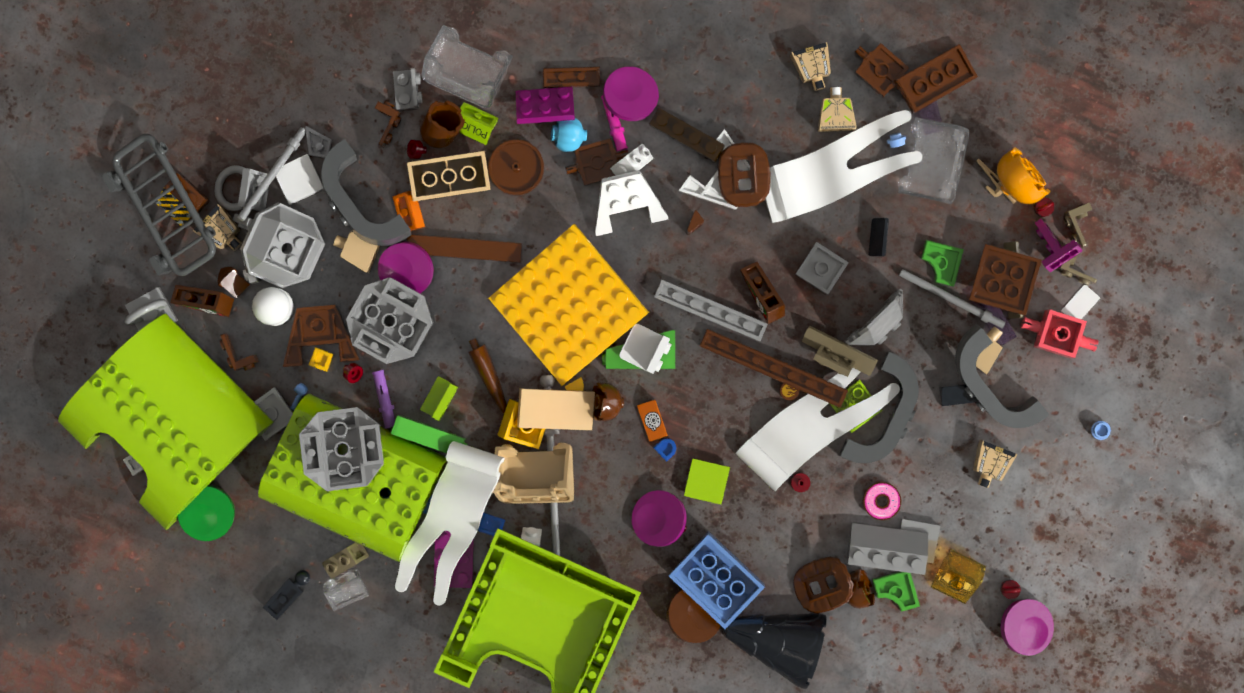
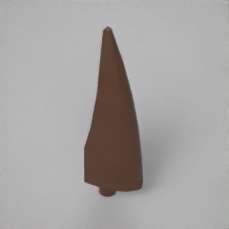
M476 338L469 341L473 349L468 351L469 356L491 397L504 414L507 404L495 366L486 345L479 346Z

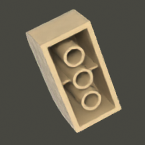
M485 151L406 163L412 201L491 190Z

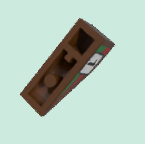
M755 262L740 269L767 323L770 324L784 317L785 304L759 263Z
M175 285L170 303L213 315L229 317L234 299L218 291Z

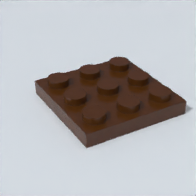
M984 244L969 300L1026 316L1042 260Z

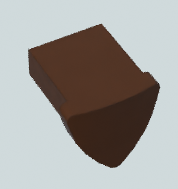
M224 267L219 271L218 285L221 288L224 287L235 298L250 285L233 267Z

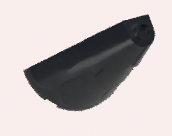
M819 613L738 616L726 629L723 628L722 632L725 633L724 636L748 655L754 656L795 686L807 689L810 683L807 682L808 678H813L825 636L822 629L826 627L827 617Z

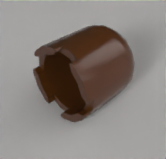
M435 101L432 103L420 126V135L423 141L433 148H445L450 145L464 126L465 119L461 115L462 110L450 101H445V103Z

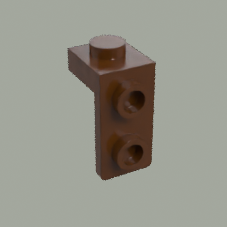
M378 101L375 109L391 117L379 142V145L384 148L385 145L390 144L393 138L391 133L394 127L397 128L402 118L400 117L401 113L394 109L395 106L387 101H384V103Z
M228 334L220 335L222 338L220 344L222 349L228 353L227 362L230 368H234L235 371L241 369L248 371L255 368V364L259 362L257 355H251L238 361Z

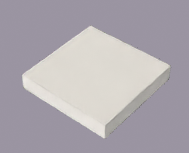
M309 154L283 165L276 175L289 205L324 190V186Z

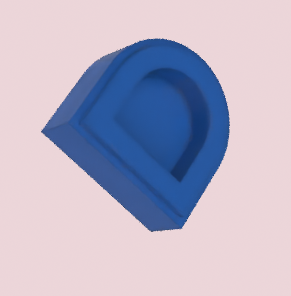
M669 438L662 439L653 447L666 462L676 452V444Z

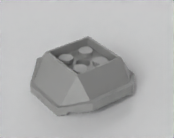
M277 202L271 207L256 213L240 251L246 273L278 287L285 288L310 279L325 243L314 218ZM287 243L286 250L282 252V245Z
M386 278L365 285L346 318L352 345L385 364L414 357L433 324L425 296L392 278ZM388 316L394 317L395 323L393 326L388 327L385 320Z
M358 407L317 412L299 434L304 475L326 491L368 486L384 465L380 426ZM341 444H346L348 447V452L345 455H340L338 452V447Z

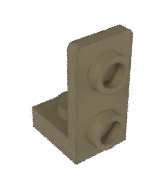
M1090 203L1064 213V222L1073 234L1071 238L1080 247L1087 246L1075 217L1079 220L1088 216L1087 212L1092 210Z
M1077 255L1057 268V270L1061 271V275L1068 278L1076 277L1079 279V283L1087 286L1095 284L1097 281L1095 278L1069 268L1070 265L1073 266Z
M355 542L322 562V565L329 577L333 579L363 561L369 555L363 545Z

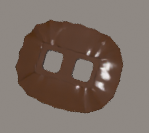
M745 142L731 144L725 148L719 157L718 164L721 196L728 204L735 207L757 206L765 201L770 191L771 173L768 157L763 148L757 144ZM749 160L750 170L738 171L737 161ZM740 179H750L751 189L739 190L738 181Z
M831 556L805 564L798 569L793 580L797 599L804 609L812 613H823L841 607L849 602L853 595L852 589L854 584L847 571V566L841 563L840 559ZM831 575L835 577L837 587L833 589L829 588L826 577ZM815 581L819 583L821 593L816 595L813 594L810 586Z

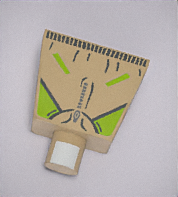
M841 87L830 88V98L823 99L821 103L818 132L854 131L856 129V121L851 98H842Z

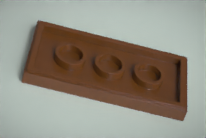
M958 44L897 78L894 82L912 114L978 76L962 47Z

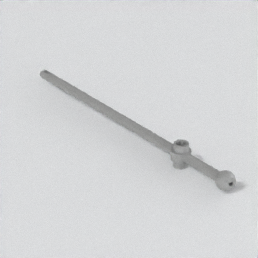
M542 375L540 377V385L544 389L551 390L555 382L552 375ZM545 429L544 435H546L547 451H553L554 434H560V429ZM550 503L553 553L560 556L558 503Z

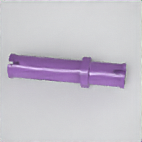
M384 370L372 372L380 404L379 412L382 413L385 429L391 428L395 423L394 405H391Z

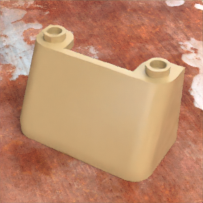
M558 443L553 447V451L517 452L512 445L508 444L502 445V447H495V455L505 457L504 462L499 467V472L501 473L498 483L493 490V493L500 502L507 504L563 503L574 500L573 453L571 445Z

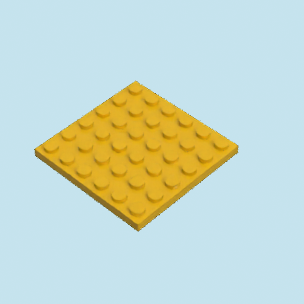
M575 224L488 298L561 386L567 383L649 313Z

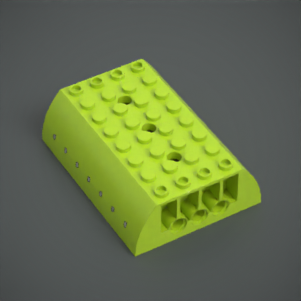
M307 394L295 408L260 482L259 498L400 562L403 552L434 490L436 481L447 462L446 456L416 442L391 434L390 430L380 426L384 465L370 484L365 487L326 491L304 475L299 434L317 412L339 410L342 408L312 394ZM341 444L338 447L340 455H345L348 452L346 444ZM384 487L389 488L391 491V495L387 499H383L380 496V491Z

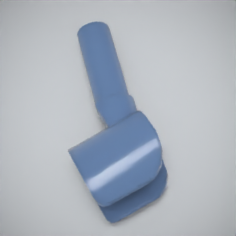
M303 383L298 384L294 388L298 395L291 406L292 410H295L301 397L308 391Z

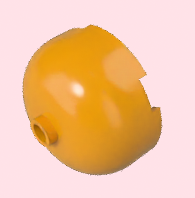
M1014 147L1002 156L997 165L998 179L1002 184L1001 189L1007 196L1010 195L1020 203H1036L1048 195L1050 190L1048 188L1045 190L1044 186L1047 183L1031 161H1028L1025 157L1022 158V152Z

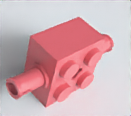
M1045 310L1041 322L1024 317L1022 322H1025L1021 323L1022 329L1037 333L1033 347L1067 358H1075L1079 347L1092 350L1093 352L1097 349V346H1094L1098 345L1099 341L1097 339L1083 336L1087 321L1053 310ZM1057 331H1060V333L1063 334V337H1059V335H1057Z

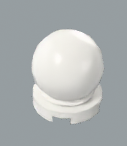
M268 287L263 288L255 295L252 302V310L254 316L261 323L279 326L290 320L294 312V304L289 293L283 289Z

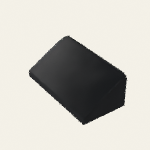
M888 218L872 219L868 253L871 257L882 258L886 256Z
M965 384L939 387L942 406L978 402V400L974 396L971 398L964 390L967 387Z

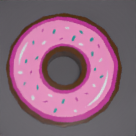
M885 482L874 483L864 492L862 500L865 511L877 520H888L894 517L900 510L902 502L897 488ZM879 496L887 498L885 506L881 507L877 504Z

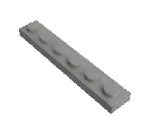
M661 280L654 296L656 299L759 342L768 325L765 322L664 280Z

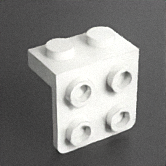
M635 324L619 356L621 359L654 374V371L659 372L663 361L660 359L663 353L667 355L672 344L669 343L670 338L662 336L642 325Z

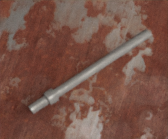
M300 127L295 136L289 139L286 149L240 212L238 219L245 221L289 156L300 146L299 142L306 134L304 128Z
M904 269L899 274L902 278L980 317V320L986 323L990 322L1001 329L1006 323L993 316V313L990 311H983Z

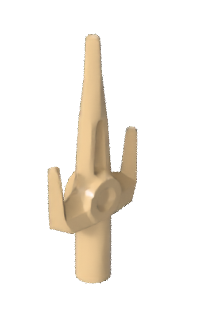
M977 159L978 164L996 186L995 191L989 186H986V189L994 197H998L1003 193L1014 204L1016 200L1010 195L1007 196L1002 191V184L998 176L980 159ZM990 173L999 181L998 183L993 179Z

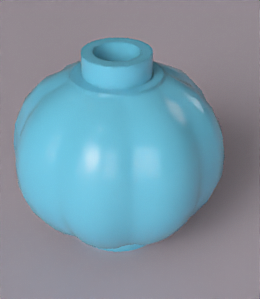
M576 118L575 120L557 121L556 125H552L551 141H555V146L563 152L575 151L587 139V130H583L581 122Z

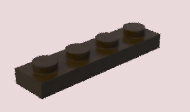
M658 108L649 123L653 128L716 162L725 147L723 143Z

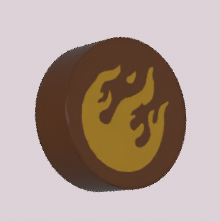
M783 383L780 386V395L785 400H794L799 394L798 389Z

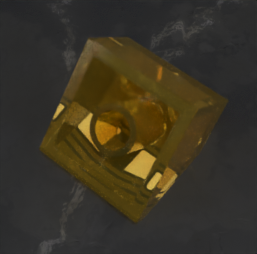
M951 549L943 560L931 588L966 604L981 585L986 566Z

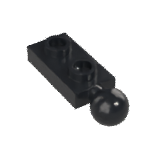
M305 570L298 571L295 575V581L293 582L289 578L262 608L278 620L302 594L303 590L300 586L309 583L310 574Z

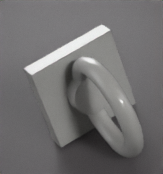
M238 165L227 167L219 174L215 182L214 190L218 203L229 211L243 209L267 176V173ZM233 173L242 175L238 203H229L222 193L225 179ZM269 186L252 210L260 212L266 209Z
M160 287L125 305L129 315L125 317L124 323L126 325L135 324L138 331L163 314H167L174 322L178 321Z

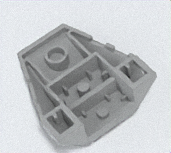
M901 288L897 289L884 302L885 305L862 328L856 329L843 343L847 345L882 344L888 338L886 334L890 330L894 332L901 325L899 321L903 318V290Z

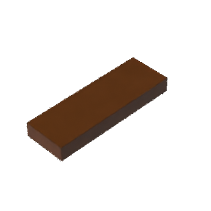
M600 67L543 68V88L600 87Z

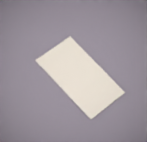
M1083 285L1061 312L1082 319L1100 297L1087 285Z

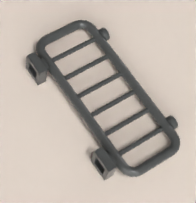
M142 134L114 154L112 163L115 171L106 172L102 175V178L110 192L126 189L162 254L155 255L149 259L156 274L160 276L173 271L178 276H185L214 257L216 245L212 237L216 235V232L211 226H205L165 155L168 151L167 145L164 142L158 143L155 137L150 134ZM143 142H149L154 152L124 172L120 164L121 158ZM157 155L163 169L133 188L127 175ZM166 171L173 185L143 205L136 192ZM173 189H176L183 202L155 221H152L145 208ZM185 205L192 219L162 238L155 225ZM195 222L201 236L171 255L165 241ZM204 239L208 246L207 253L188 266L179 268L174 258Z

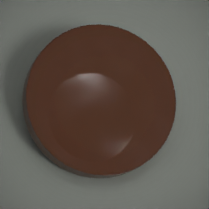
M509 140L500 144L493 151L489 160L491 180L499 190L509 195L518 196L533 191L541 182L544 174V162L540 152L535 146L524 140Z
M684 590L677 592L668 604V625L674 635L687 643L707 641L718 632L721 626Z

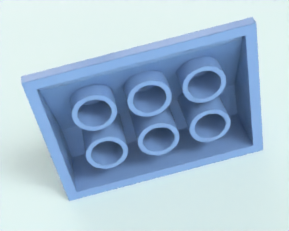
M709 531L669 575L680 588L724 629L765 588V584Z

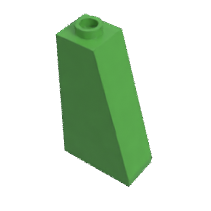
M675 330L660 333V335L670 338L669 343L672 344L667 355L663 353L660 359L663 361L660 369H675ZM624 344L606 349V353H602V365H606V369H641L620 358L619 355Z
M397 415L391 434L445 453H447L453 441L468 445L465 443L466 438L404 415Z

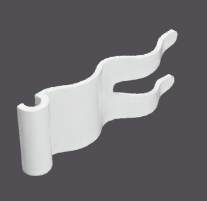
M903 110L887 115L813 153L770 167L771 183L766 203L771 222H780L819 209L891 172L919 163L922 160V154L919 151L895 155L854 169L847 167V161L887 132L910 121L911 113Z
M852 368L848 377L837 374L828 382L845 389L859 375L860 371ZM891 383L875 395L828 418L823 417L820 413L828 402L807 394L765 424L736 452V455L770 488L776 491L817 452L886 406L899 393L900 387L896 383Z
M455 441L450 444L446 455L448 463L435 487L427 515L409 541L401 557L395 583V589L398 592L407 590L424 553L444 531H449L451 537L438 563L433 602L438 606L445 603L452 573L479 529L486 504L498 483L501 473L499 472V467L504 462L505 457Z

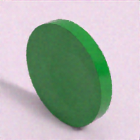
M208 485L178 515V520L182 529L190 537L200 541H212L225 535L231 528L235 518V507L232 499L224 490Z

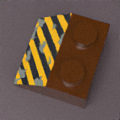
M176 173L199 214L210 200L184 176ZM171 180L164 186L162 192L173 185ZM173 189L157 200L156 204L167 213L183 201L176 189ZM185 205L169 215L180 226L192 219Z

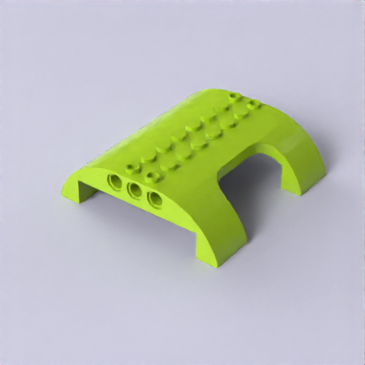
M163 314L150 322L121 346L74 394L58 419V422L85 449L100 436V432L106 433L113 437L142 466L146 472L148 482L145 493L142 495L139 503L165 530H168L178 520V515L255 437L261 436L274 423L167 314Z
M498 528L434 673L470 688L483 660L490 655L500 654L545 674L551 682V693H595L641 592Z

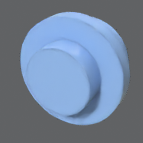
M901 133L892 134L887 143L890 144V148L902 146L905 144L906 136L901 135Z
M1097 421L1091 427V434L1095 439L1104 440L1110 435V426L1105 421Z

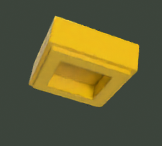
M315 347L309 365L327 372L334 354Z

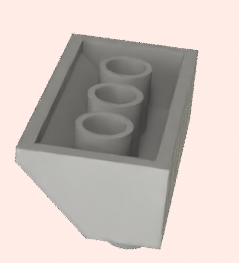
M852 522L847 563L849 565L925 575L929 533Z

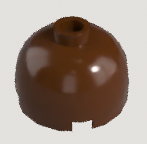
M597 383L598 386H594L592 390L595 392L593 419L595 421H609L615 418L624 407V398L621 397L620 391L615 386L608 383Z
M858 569L849 573L854 585L852 589L853 595L847 603L858 609L873 606L875 596L874 593L870 594L869 587H872L866 572Z

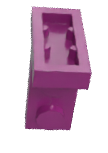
M1042 219L1035 222L1038 227L1036 230L1037 234L1042 240L1045 238L1048 243L1045 246L1051 253L1050 256L1041 261L1050 273L1083 251L1075 240L1062 247L1046 222Z

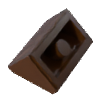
M696 209L688 226L687 235L692 234L704 223V219Z

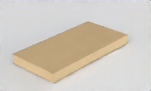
M520 388L517 427L592 430L595 392Z

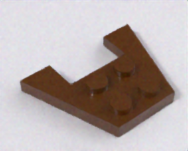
M336 305L296 309L283 367L302 366L301 346L338 343L340 362L360 360Z

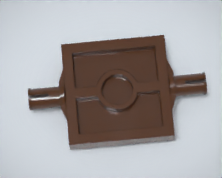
M881 43L875 50L869 53L859 46L855 52L863 58L861 66L855 71V74L882 97L895 87L898 89L894 80L903 76L909 67Z
M611 138L576 149V164L567 166L565 169L568 170L566 171L567 175L578 171L584 186L601 182L603 178L615 176L610 168L628 155L629 152L627 149L617 153L613 148Z

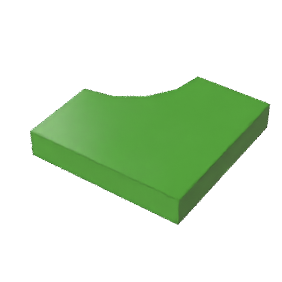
M925 240L921 259L932 266L936 283L954 287L964 249Z
M899 571L872 579L877 598L893 600L901 612L920 607L911 573Z

